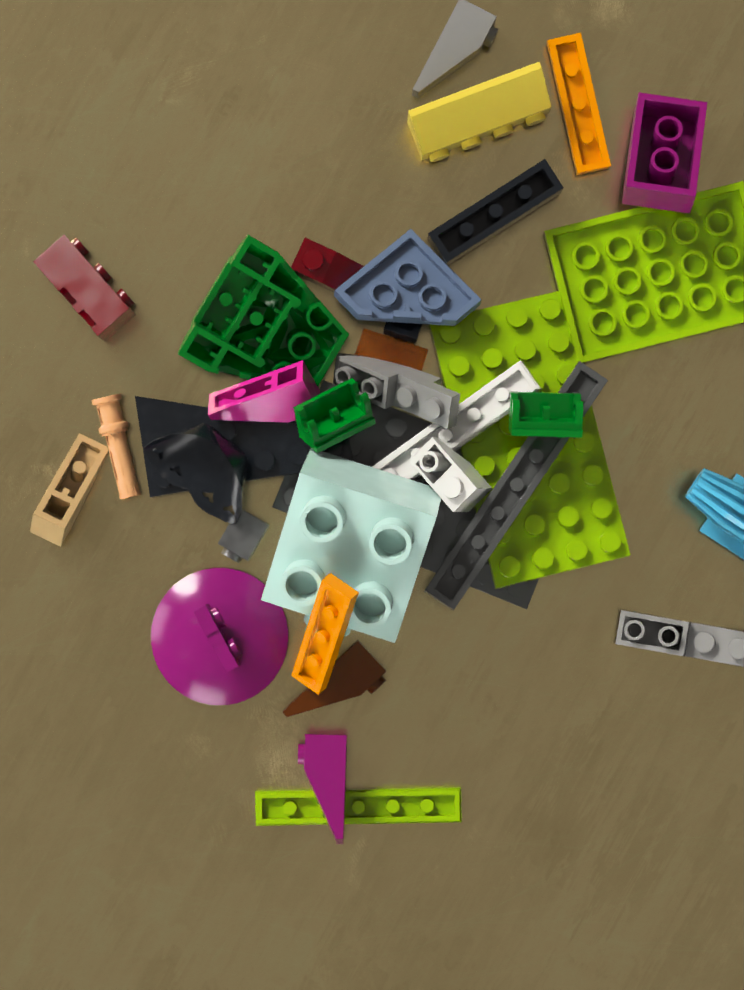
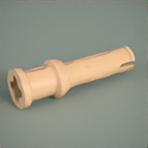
M120 393L94 399L91 402L97 408L101 427L98 428L99 434L106 438L118 487L119 499H125L141 495V491L139 490L125 432L128 431L129 423L124 421L120 400L122 399Z

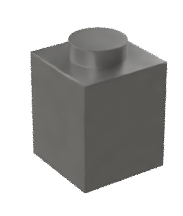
M242 509L237 524L229 523L218 542L219 545L224 547L221 553L237 563L242 558L249 561L270 525Z

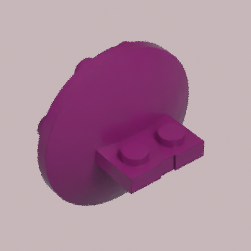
M210 568L186 576L165 594L156 609L152 622V651L156 664L164 678L182 695L208 705L236 704L260 693L278 674L288 649V623L282 607L261 600L265 584L262 581L240 570Z

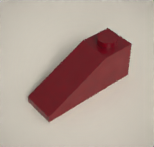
M306 237L291 266L299 277L332 292H335L339 286L364 267L348 257Z

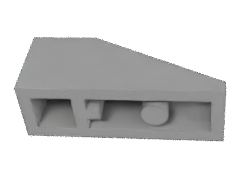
M458 0L412 89V96L419 98L479 55L484 45L490 48L499 30L494 27L497 16L466 0Z

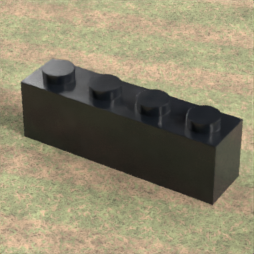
M546 159L429 232L427 239L437 255L447 265H450L561 194L564 187Z

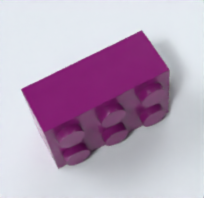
M638 93L633 114L622 204L690 214L697 191L707 102Z

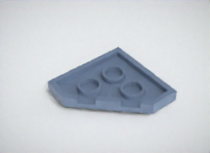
M412 229L403 234L334 292V297L357 320L456 326L479 307L482 300Z

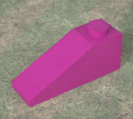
M302 360L209 394L208 416L211 420L289 423L296 420L293 407L319 395L320 390Z

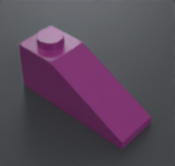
M305 734V744H298V764L304 765L307 780L336 843L344 844L347 735Z

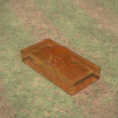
M363 328L355 355L385 360L422 371L428 349Z

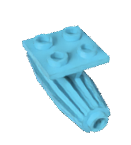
M704 468L693 481L685 495V498L707 517L699 531L744 560V478L736 473L731 480Z

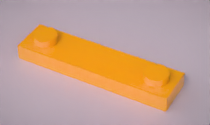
M581 33L547 40V47L576 175L608 169L611 167L582 35Z
M331 573L322 579L291 675L318 695L327 688L359 594L358 591Z

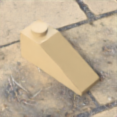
M80 433L78 434L33 513L31 533L61 547L109 452L107 446Z

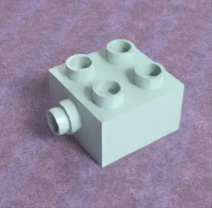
M311 448L299 473L261 600L305 614L304 622L307 628L322 579L331 573L359 592L344 636L349 635L352 629L395 643L436 521L441 498L429 485L323 451L317 454Z

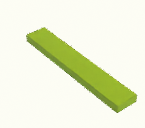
M461 787L346 789L345 824L462 822ZM312 789L255 791L256 826L328 825Z

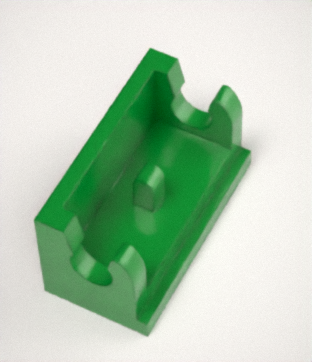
M351 378L293 407L299 437L318 454L376 424L368 394L365 392L360 395L358 383Z
M510 391L508 429L512 436L582 438L583 401H581L580 393Z

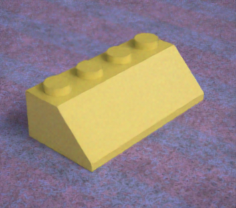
M540 62L531 64L408 110L407 123L421 160L430 158L431 162H436L450 156L449 150L462 146L463 150H468L482 144L481 138L494 134L495 138H500L514 132L513 126L526 122L527 126H532L546 120L545 114L550 112L551 103Z

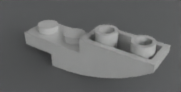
M337 354L333 379L334 385H339L353 378L358 383L360 395L366 392L372 404L384 409L396 406L446 429L456 426L460 393L441 386V378L385 360L352 354Z
M621 610L615 644L744 667V631Z

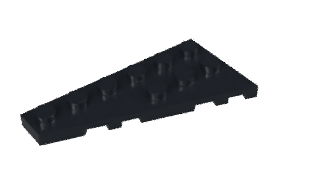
M135 396L143 448L151 441L200 423L208 424L245 452V456L248 458L245 483L299 474L311 449L299 437L296 421L282 423L211 420L208 416V407ZM350 437L323 451L353 461ZM153 449L154 452L158 453L159 458L162 459L164 450ZM144 454L151 498L189 492L188 489L168 483L160 476ZM180 466L170 468L171 471H176L179 476H182Z

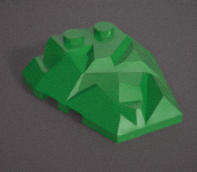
M247 234L235 253L228 258L193 317L191 327L178 350V355L208 372L237 375L239 378L247 380L303 360L318 386L349 336V333L288 265L278 251Z

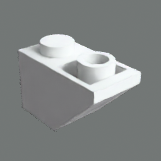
M432 437L409 460L452 512H469L492 489L470 462L436 437Z

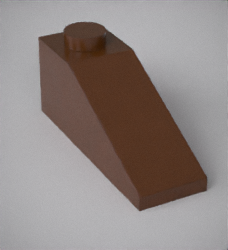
M357 640L335 661L327 688L318 695L307 687L283 710V714L286 717L360 696L366 690L372 694L386 681L382 676L386 669Z

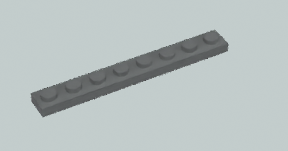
M579 361L558 393H580L581 401H583L584 417L608 380ZM527 437L424 590L425 593L454 611L570 437Z

